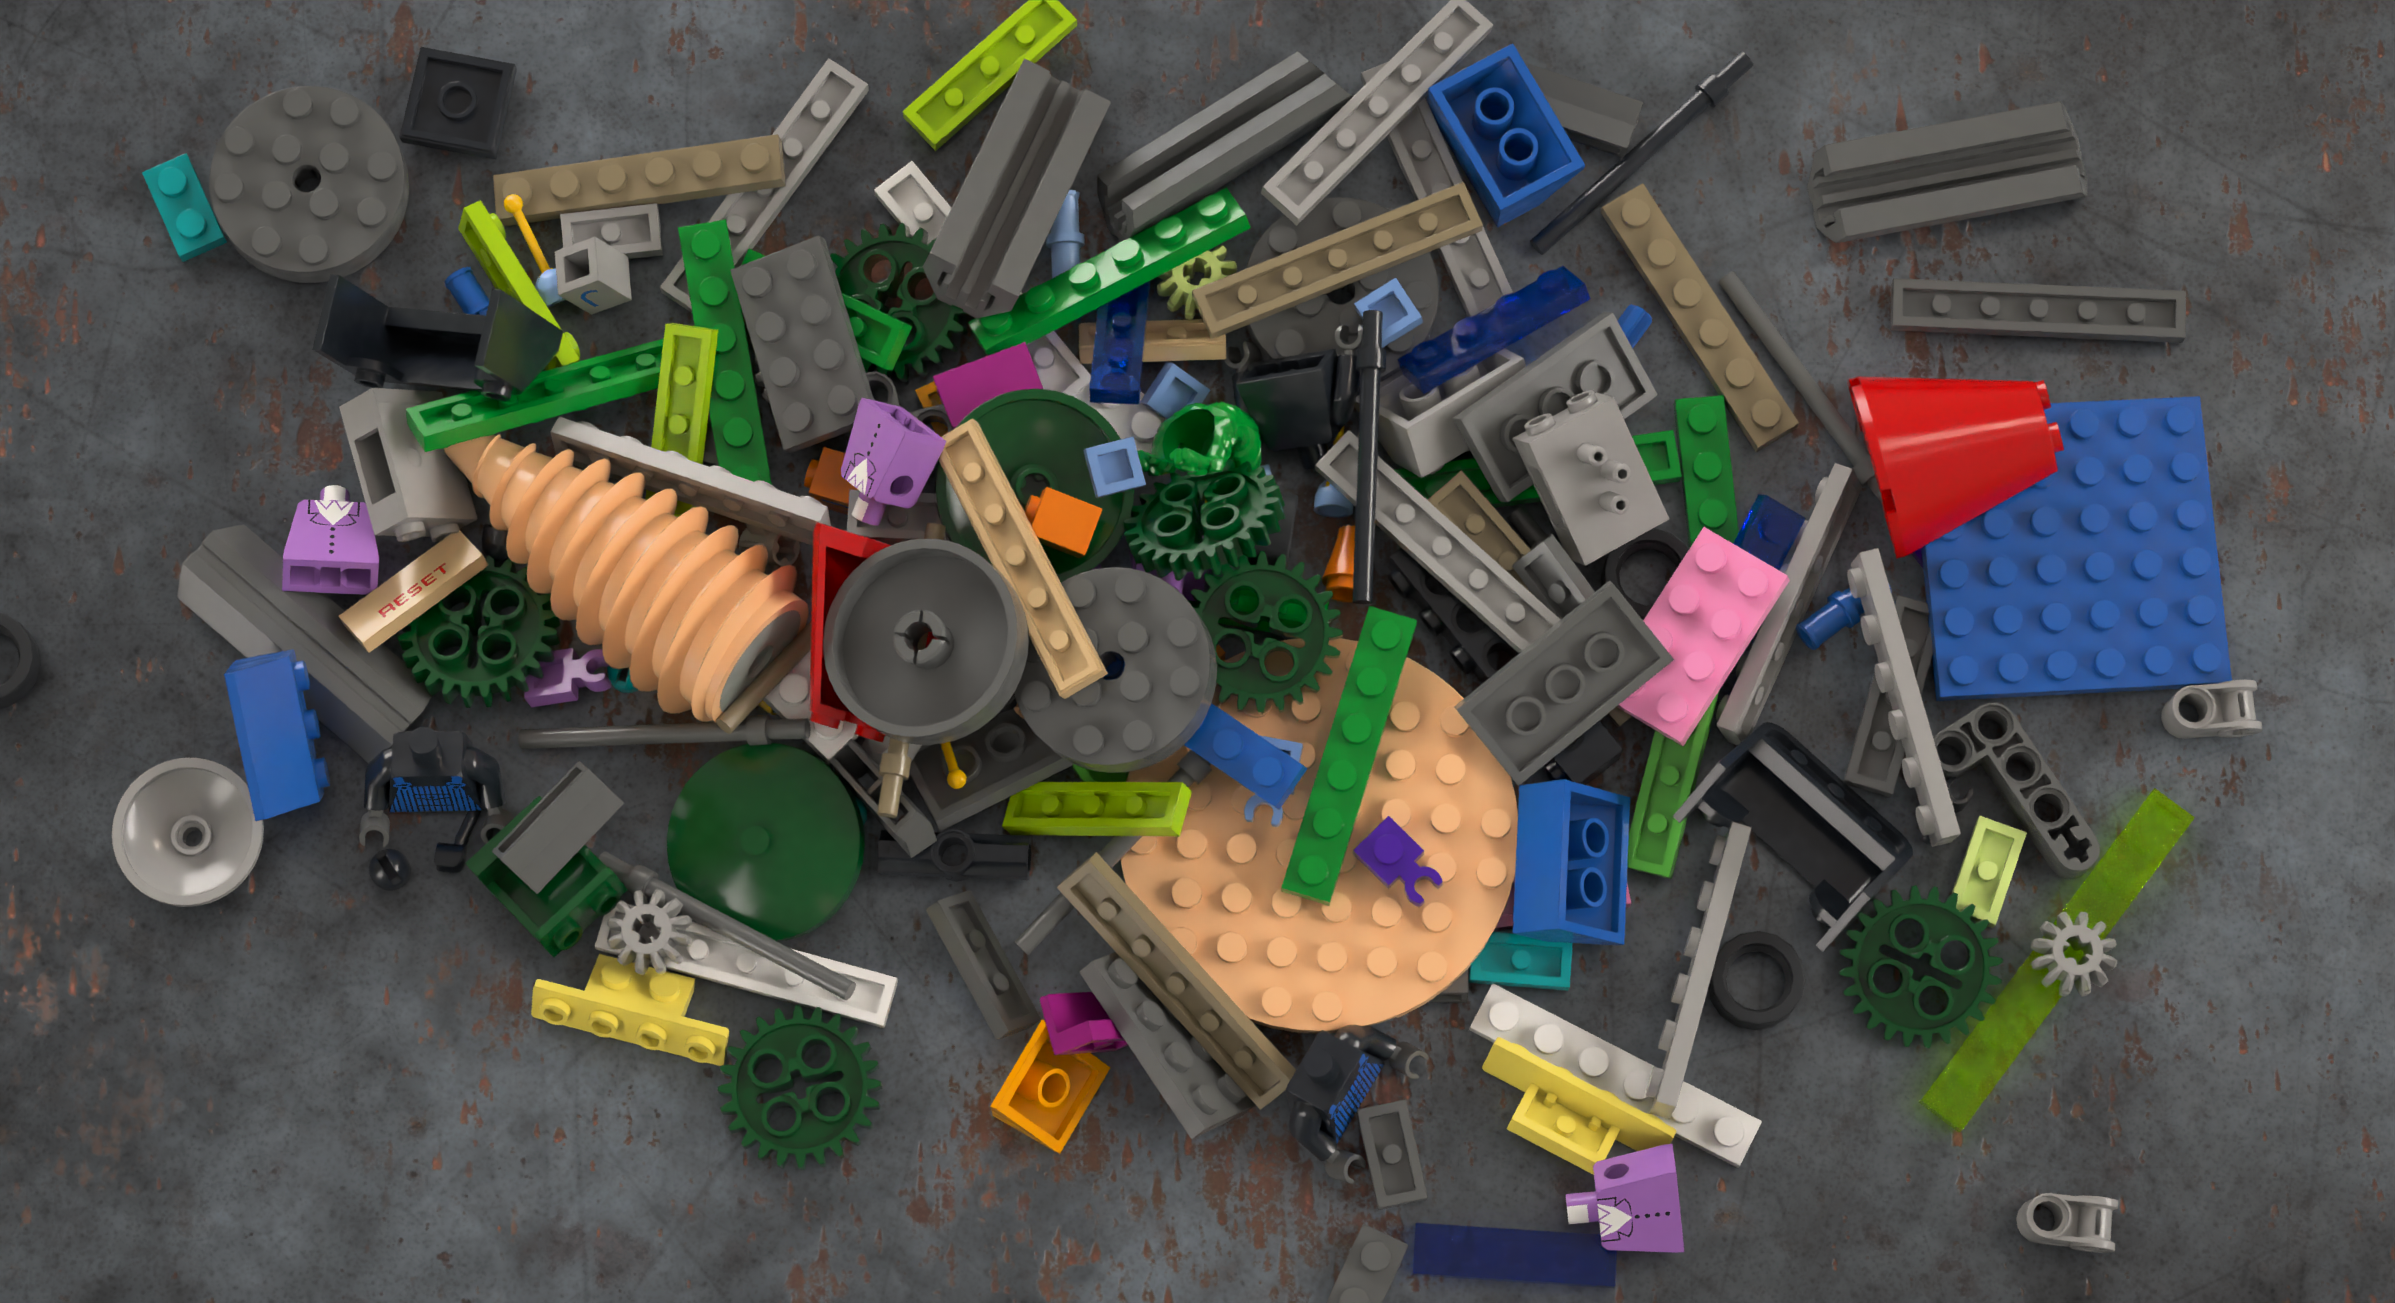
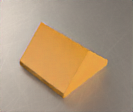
M1041 1020L991 1104L992 1114L997 1119L1060 1154L1111 1067L1091 1053L1054 1055L1046 1022Z

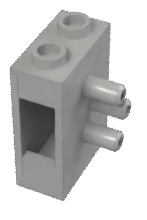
M371 388L339 406L374 535L396 536L397 541H410L419 537H431L432 542H440L451 533H458L460 528L477 520L466 476L445 454L444 449L424 452L407 425L406 408L443 399L442 392Z
M1593 390L1585 391L1572 397L1566 402L1568 408L1554 416L1547 413L1533 418L1524 425L1526 431L1512 438L1563 549L1572 561L1585 566L1669 520L1614 397L1597 392L1594 393Z

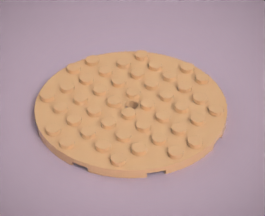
M1342 638L1329 640L1328 645L1340 651L1339 658H1324L1323 662L1333 671L1332 675L1328 677L1316 673L1314 678L1320 690L1315 693L1305 686L1301 688L1303 704L1301 705L1297 704L1290 695L1284 697V712L1278 711L1273 700L1266 701L1263 715L1258 714L1256 702L1251 700L1248 701L1244 710L1239 712L1237 707L1238 697L1231 695L1225 703L1221 704L1219 703V695L1222 688L1218 685L1215 687L1212 704L1258 735L1303 744L1300 763L1308 769L1295 786L1294 795L1290 794L1282 805L1283 819L1279 827L1271 825L1273 809L1268 805L1257 807L1254 812L1253 822H1247L1244 815L1245 805L1255 793L1211 764L1210 768L1212 771L1199 785L1194 782L1189 787L1192 793L1180 836H1142L1121 858L1125 884L1253 1023L1273 1029L1297 1033L1318 1034L1321 1030L1336 1033L1338 1029L1347 1025L1370 1026L1395 1017L1399 1018L1426 1004L1457 980L1482 952L1506 908L1515 878L1518 810L1511 776L1454 708L1464 698L1434 672L1414 660L1406 658L1330 906L1281 891L1358 641ZM1302 639L1281 641L1297 648L1305 646V642ZM1275 651L1267 656L1264 665L1270 674L1281 677L1287 675L1292 670L1294 663L1286 652ZM1245 652L1239 653L1225 660V662H1237L1243 658ZM1183 745L1174 754L1161 762L1139 770L1129 771L1126 782H1167L1179 770L1177 763L1190 749ZM1388 816L1424 850V855L1416 863L1420 867L1433 868L1442 878L1443 885L1439 889L1426 879L1419 880L1415 884V891L1424 899V904L1421 907L1413 905L1407 899L1404 890L1405 885L1399 879L1388 889L1353 855V850Z

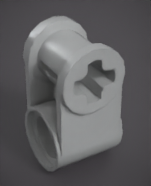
M2232 680L2218 684L2183 687L2165 703L2161 712L2163 726L2169 734L2182 739L2214 736L2232 738L2260 733L2263 730L2262 722L2256 720L2253 692L2257 690V682L2255 680ZM2180 702H2188L2196 708L2199 715L2198 722H2189L2180 715Z
M2043 1193L2021 1206L2016 1218L2017 1228L2023 1237L2034 1243L2065 1246L2086 1252L2112 1253L2115 1252V1243L2110 1241L2112 1212L2118 1209V1200L2100 1196H2070ZM2036 1206L2047 1207L2054 1215L2055 1223L2051 1231L2041 1230L2035 1224L2033 1213Z

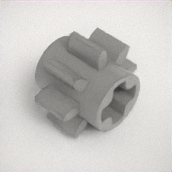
M746 524L747 528L743 531L739 541L740 553L755 545L765 546L768 551L765 574L769 575L778 568L792 565L796 561L800 550L799 541Z

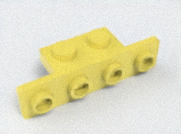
M599 954L585 990L537 979L534 984L531 1015L534 1018L544 1020L553 1025H564L591 1032L599 1037H610L641 1045L649 1050H660L687 1057L699 1063H710L718 1066L725 1063L729 1029L684 1017L694 993L695 978L668 971L664 974H658L652 967H648L646 973L640 975L635 972V963L631 962L623 966L617 961V958Z
M1501 1037L1496 1038L1482 1066L1485 1072L1525 1092L1507 1130L1593 1175V1165L1597 1161L1606 1159L1615 1140L1636 1151H1641L1664 1144H1671L1676 1134L1675 1128L1665 1124L1657 1116L1642 1112L1619 1100L1613 1093L1600 1090L1577 1078L1569 1070L1555 1066L1533 1055L1523 1046L1511 1043Z

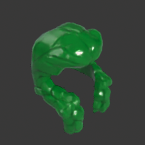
M1216 402L1210 405L1194 403L1183 407L1160 424L1152 442L1151 454L1143 450H1137L1142 471L1147 472L1149 476L1171 474L1175 472L1176 468L1187 472L1191 477L1222 472L1229 459L1233 460L1235 468L1248 461L1251 464L1252 470L1260 467L1262 460L1261 441L1257 424L1249 414L1238 406L1225 402Z

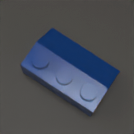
M1513 43L1428 88L1427 103L1438 128L1497 228L1539 206L1585 168L1583 160Z
M294 649L235 660L224 676L255 821L265 820L320 802L325 794L323 787L330 786V775L325 757L317 758L313 739L320 738V728L315 709L307 710L303 691L310 690V681L305 661L296 660Z
M1565 779L1519 785L1513 934L1546 942L1624 945L1630 797Z

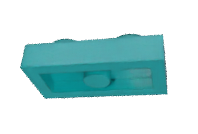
M187 153L142 172L182 262L227 243Z
M1493 932L1482 952L1470 965L1469 983L1490 985L1493 983L1503 986L1568 991L1570 988L1573 943L1546 942L1513 933Z

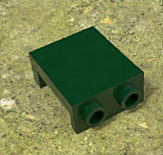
M538 796L465 864L522 926L555 958L562 950L573 947L582 937L583 931L599 916H604L611 912L620 901V897L628 889L609 867H606L586 845L566 863L538 894L492 852L540 802L542 798Z

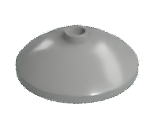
M179 758L152 767L129 786L122 796L114 815L112 844L116 860L122 872L139 891L160 903L178 907H193L221 899L235 890L247 878L260 855L264 826L263 820L255 821L248 785L236 773L219 763L207 759ZM192 831H201V842L196 846H188L186 843L188 834Z

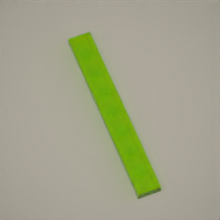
M2154 788L2061 912H2067L2073 925L2080 912L2088 913L2087 927L2090 929L2098 922H2104L2106 928L2099 935L2100 940H2104L2195 817ZM2057 918L2053 922L2055 926H2057ZM2071 944L2063 952L2065 958H2074L2077 965L2084 957L2083 951H2074ZM2032 950L1996 998L1995 1004H1992L1984 1014L1985 1019L1978 1022L1919 1101L1921 1105L1959 1133L2062 997L2059 994L2060 980L2056 979L2050 986L2045 987L2042 984V980L2049 973V970L2047 968L2041 970H2034L2031 963L2036 958L2044 956V954Z

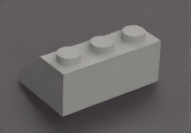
M1470 330L1463 332L1380 382L1379 442L1394 463L1422 478L1436 473L1443 468L1445 463L1470 450L1452 418L1525 368L1524 358ZM1360 395L1357 396L1354 405L1358 413L1360 411Z

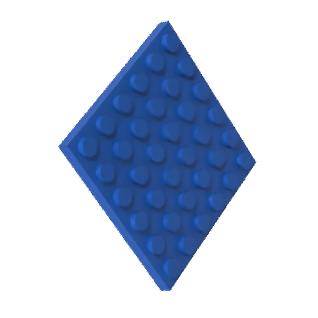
M2200 396L2051 403V408L2044 410L2048 424L2057 422L2064 451L2055 453L2058 471L1921 548L1926 602L1929 609L1928 622L1931 629L1933 649L1932 663L1936 701L2182 689L2190 685L2218 684L2232 681Z

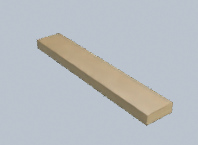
M972 418L942 436L946 440V444L938 460L992 565L1004 575L1016 591L1026 615L1028 635L1059 696L1066 699L1108 673L981 427Z

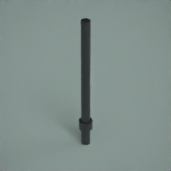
M1739 52L1715 75L1709 73L1695 85L1696 92L1530 240L1534 249L1541 255L1545 254L1708 106L1715 107L1729 95L1728 88L1753 67L1751 59L1744 52Z
M1378 310L1363 312L1362 348L1357 349L1356 370L1361 372L1352 600L1356 604H1371L1373 599L1381 373L1386 371V350L1382 349L1383 312Z

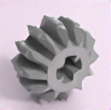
M656 889L648 904L645 894L638 890L634 892L636 907L631 908L622 900L617 903V908L625 917L623 920L617 918L608 919L607 925L621 933L612 936L607 940V943L611 949L624 948L617 958L621 965L626 966L635 960V972L644 975L652 960L655 971L658 974H664L666 972L664 961L666 956H669L677 964L683 961L682 955L674 949L676 945L685 947L692 945L693 939L690 936L678 933V931L691 926L692 919L688 915L677 916L683 906L677 898L669 901L664 906L665 893L662 890ZM654 921V925L661 930V933L657 939L651 936L652 943L646 944V940L639 934V931L643 925L649 928L648 922Z
M2061 912L2057 916V926L2045 921L2041 925L2040 931L2046 939L2037 938L2031 943V949L2044 954V956L2036 958L2031 963L2034 970L2047 968L2049 973L2043 978L2042 984L2048 987L2056 979L2060 980L2059 994L2064 997L2070 994L2073 984H2075L2078 993L2082 997L2091 993V982L2099 987H2103L2108 982V978L2103 970H2113L2117 965L2116 959L2104 954V952L2112 950L2117 945L2116 940L2112 938L2100 940L2099 935L2105 930L2106 924L2100 921L2092 929L2088 928L2089 917L2086 912L2078 914L2074 925L2067 912ZM2070 944L2074 951L2082 950L2084 953V957L2078 962V965L2074 958H2065L2063 954Z

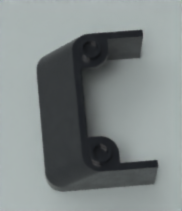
M330 274L312 350L354 374V381L366 387L383 388L384 382L478 391L490 399L510 401L511 395L522 394L557 355L563 331L500 289H492L485 316L388 307L340 275Z
M1770 722L1760 725L1721 759L1673 815L1681 823L1696 808H1699L1704 819L1716 827L1724 826L1729 828L1732 822L1740 823L1741 821L1746 826L1752 827L1751 830L1815 887L1809 895L1812 914L1821 924L1830 928L1816 944L1822 952L1856 919L1858 914L1867 907L1913 856L1911 844L1899 830L1852 788L1843 783V780L1788 731Z

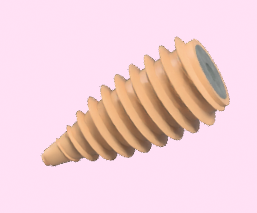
M501 434L497 436H483L444 448L445 454L472 483L474 493L480 498H485L489 503V517L492 526L496 530H508L506 539L508 557L517 564L528 563L527 581L530 588L540 594L551 593V608L555 616L561 620L570 621L576 619V630L580 640L587 645L602 644L605 662L612 668H629L630 680L639 691L650 692L657 690L658 703L662 710L667 713L676 714L692 709V713L697 720L702 722L713 720L716 722V719L806 626L809 613L808 605L793 593L797 581L795 566H782L769 575L765 574L764 571L768 559V551L765 546L755 545L740 555L735 554L739 538L738 529L735 526L727 525L709 536L706 535L708 511L705 507H694L679 517L674 516L678 500L676 491L672 488L664 489L648 500L643 499L646 481L642 473L635 472L613 484L609 482L611 462L608 459H600L589 465L586 469L581 470L573 467L575 454L571 449L564 450L552 458L537 453L535 443L523 447L502 439Z

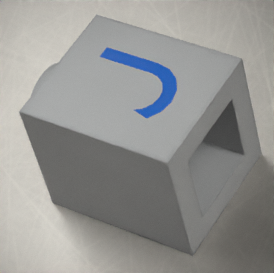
M592 237L555 251L557 289L560 297L591 315L632 300L628 256L597 237Z

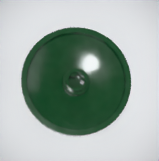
M1021 389L1007 392L985 401L971 411L957 427L972 418L978 422L1023 511L1030 496L1040 497L1041 492L1046 487L1102 508L1088 549L1082 558H1076L1041 544L1060 582L1062 583L1075 575L1090 571L1100 564L1121 539L1126 529L1124 521L1130 518L1134 501V489L1100 498L1095 497L1083 450L1121 440L1112 425L1087 403L1068 394L1048 389ZM938 461L935 475V502L940 522L946 526L945 533L949 541L971 549L992 565L948 477Z
M779 743L751 746L744 744L731 748L710 759L694 773L680 792L671 813L667 832L668 863L676 888L777 942L794 939L815 930L828 921L842 907L852 892L860 874L865 849V834L860 809L853 793L843 778L829 764L812 753Z

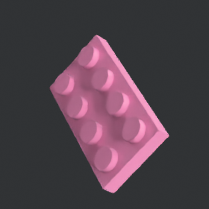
M1703 527L1643 620L1674 660L1617 707L1679 745L1684 746L1789 583L1788 575Z

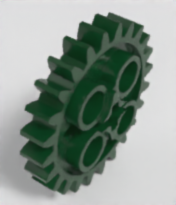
M884 223L880 224L878 238H874L864 228L861 230L863 244L857 246L850 240L845 239L844 244L849 254L845 258L834 253L830 255L832 261L837 265L835 273L842 293L904 323H915L917 329L916 337L910 344L903 346L893 369L898 378L903 382L908 381L909 368L911 367L921 376H927L925 362L929 359L941 367L944 365L943 358L939 352L943 347L957 352L958 348L950 338L953 333L967 335L968 331L958 323L959 317L971 315L963 312V309L953 304L950 306L938 300L935 293L927 300L920 301L916 299L915 289L917 284L922 279L927 278L923 265L937 237L927 245L928 232L920 227L911 238L910 229L905 223H900L895 236H893L890 228ZM882 260H889L892 268L889 277L883 282H873L871 273L875 264ZM912 263V270L904 278L905 265ZM898 296L903 300L900 308L892 307L890 309L885 305L888 297L896 298ZM861 358L866 373L873 372L877 367V372L885 374L890 378L892 371Z
M1229 459L1222 472L1199 477H1191L1189 475L1181 477L1174 472L1170 474L1172 482L1167 485L1155 482L1153 486L1156 493L1141 494L1139 498L1142 505L1132 506V518L1124 521L1127 529L1124 536L1136 564L1142 563L1146 573L1156 569L1158 578H1163L1173 571L1175 579L1180 581L1187 572H1193L1197 580L1201 578L1204 570L1211 569L1215 575H1219L1222 565L1226 563L1237 568L1240 566L1238 559L1240 556L1245 555L1253 558L1257 556L1254 546L1270 545L1271 541L1268 534L1280 532L1281 529L1278 521L1285 519L1282 508L1285 504L1274 476H1267L1262 466L1252 470L1250 462L1246 461L1238 468H1235L1233 460Z
M1260 551L1257 565H1250L1247 557L1242 555L1239 557V569L1233 570L1227 563L1222 565L1221 572L1223 577L1219 580L1213 575L1206 573L1204 580L1209 587L1208 592L1193 589L1191 595L1200 604L1199 608L1194 609L1206 625L1214 645L1217 662L1216 686L1218 685L1222 688L1219 695V703H1225L1231 695L1238 697L1237 707L1239 712H1242L1248 701L1251 700L1256 702L1258 714L1263 715L1266 701L1273 700L1278 711L1284 712V697L1290 695L1297 704L1301 705L1303 704L1301 688L1305 686L1315 693L1320 690L1314 676L1316 673L1328 677L1332 675L1333 671L1323 661L1324 658H1339L1340 651L1328 645L1329 640L1343 637V630L1329 627V622L1339 618L1341 613L1337 609L1325 610L1324 605L1331 600L1333 592L1325 591L1317 594L1315 589L1321 580L1319 574L1305 581L1302 578L1305 563L1301 561L1290 571L1285 569V554H1281L1275 566L1268 565L1265 551ZM1249 590L1257 596L1259 605L1254 612L1248 615H1240L1231 608L1230 599L1237 591ZM1296 603L1302 606L1307 614L1305 623L1297 628L1284 626L1278 618V613L1284 605ZM1221 618H1227L1252 628H1258L1260 621H1266L1269 623V631L1271 633L1302 639L1305 642V646L1297 648L1272 638H1266L1263 645H1257L1254 643V634L1251 632L1220 626L1218 621ZM1229 637L1240 640L1245 647L1243 658L1234 663H1226L1221 660L1216 652L1218 644L1223 639ZM1284 651L1289 654L1294 663L1292 670L1287 675L1281 677L1270 674L1264 665L1270 653Z
M488 555L486 558L488 566L402 628V631L405 633L399 635L398 640L402 650H405L402 656L407 668H413L411 672L417 684L426 681L425 685L431 696L443 689L442 694L446 703L451 704L458 694H461L466 708L472 706L476 696H482L486 707H491L493 694L500 693L509 702L511 701V687L516 685L524 692L529 691L525 679L528 675L542 679L544 674L539 661L554 662L555 658L549 646L560 644L558 632L554 628L560 626L561 622L552 611L551 594L534 592L527 581V566L516 573L515 564L510 558L503 563L501 568H498L494 558ZM485 593H488L487 598L485 600V605L483 604L482 610L480 606L482 596ZM458 603H469L465 609L450 611ZM508 606L518 607L509 615L498 614ZM482 614L487 626H482L481 624ZM473 636H477L478 638L477 647L473 639ZM449 647H461L453 655H441ZM500 650L510 651L504 658L490 659L494 653ZM476 652H478L477 666L474 669H470L474 662V657H476Z
M1917 885L1911 886L1909 900L1904 901L1896 889L1891 890L1890 899L1892 905L1886 907L1878 899H1873L1872 904L1876 915L1871 918L1860 912L1857 916L1864 926L1861 932L1846 930V934L1856 944L1854 948L1840 949L1839 954L1852 959V966L1838 970L1839 975L1853 977L1854 984L1848 986L1842 992L1845 996L1859 995L1861 1000L1854 1006L1852 1012L1858 1014L1869 1010L1871 1016L1867 1021L1866 1027L1870 1030L1879 1023H1884L1886 1026L1883 1039L1887 1041L1898 1030L1902 1032V1042L1905 1047L1910 1046L1915 1034L1920 1035L1925 1048H1930L1932 1034L1935 1033L1939 1034L1945 1044H1950V1028L1955 1026L1964 1035L1969 1034L1968 1025L1965 1021L1968 1016L1980 1021L1985 1019L1977 1007L1980 1001L1995 1004L1996 999L1985 990L1987 985L2002 984V979L1989 974L1990 967L2003 963V959L1989 956L1987 951L1995 946L1999 940L1998 938L1982 937L1981 932L1990 923L1988 919L1979 920L1975 923L1970 920L1976 907L1974 904L1967 905L1961 911L1956 909L1957 893L1953 892L1943 903L1939 901L1938 887L1932 886L1927 899H1921ZM1908 918L1917 921L1922 928L1921 940L1917 945L1910 948L1901 946L1895 939L1894 933L1897 924ZM1957 940L1965 945L1968 957L1962 967L1952 970L1943 964L1940 953L1942 947L1947 942ZM1885 944L1913 958H1920L1923 952L1929 955L1928 964L1931 967L1959 979L1962 985L1959 989H1955L1928 975H1921L1918 981L1911 978L1913 975L1911 967L1880 953L1879 948ZM1883 964L1894 965L1899 970L1901 976L1900 985L1897 989L1888 993L1880 992L1873 983L1875 970ZM1935 985L1944 991L1946 1004L1942 1011L1930 1015L1922 1011L1919 1006V996L1923 989Z
M796 1005L793 1019L786 1020L782 1011L777 1008L774 1014L775 1024L769 1026L759 1016L756 1018L759 1033L754 1036L742 1029L740 1035L746 1043L743 1049L733 1046L728 1047V1052L737 1061L735 1065L720 1066L721 1073L732 1079L731 1083L718 1086L719 1094L732 1097V1101L725 1103L720 1109L723 1115L737 1114L738 1116L728 1126L732 1134L747 1130L741 1142L745 1150L757 1142L761 1144L758 1151L759 1160H766L774 1151L777 1153V1165L779 1168L783 1169L789 1157L793 1156L796 1158L799 1169L805 1170L808 1156L814 1155L818 1164L824 1167L826 1164V1151L832 1150L840 1159L844 1158L841 1143L845 1139L857 1146L861 1144L854 1131L857 1126L872 1129V1122L863 1114L865 1110L880 1109L879 1102L868 1097V1094L882 1089L881 1081L868 1078L867 1075L875 1072L880 1067L877 1060H862L872 1048L869 1042H863L854 1046L853 1042L859 1033L856 1026L848 1028L843 1033L839 1031L842 1024L841 1015L836 1014L826 1024L823 1022V1011L820 1007L814 1010L811 1019H805L801 1006ZM821 1044L831 1050L829 1062L821 1068L814 1069L804 1063L806 1051L814 1045ZM766 1059H775L782 1064L783 1070L780 1077L772 1083L760 1082L756 1078L758 1065ZM832 1073H843V1078L839 1081L809 1086L806 1088L807 1097L803 1099H798L794 1092H788L760 1104L757 1102L759 1095L792 1089L794 1087L793 1079L802 1076L806 1083H813L830 1076ZM829 1092H836L845 1098L843 1110L835 1116L828 1117L818 1112L819 1100ZM779 1107H789L796 1111L795 1123L786 1131H777L770 1127V1116Z

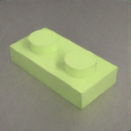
M1979 816L1976 820L1952 893L1958 894L1956 909L1961 911L1967 905L1974 904L1976 907L1970 920L1977 922L1988 919L1990 922L1988 927L1993 928L1997 923L2027 832Z

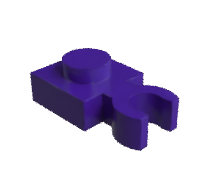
M1390 816L1383 820L1353 850V855L1388 889L1399 879L1405 885L1404 890L1407 899L1417 907H1421L1424 904V899L1414 888L1419 880H1429L1437 889L1443 885L1442 878L1436 870L1426 866L1420 867L1416 863L1424 855V850Z

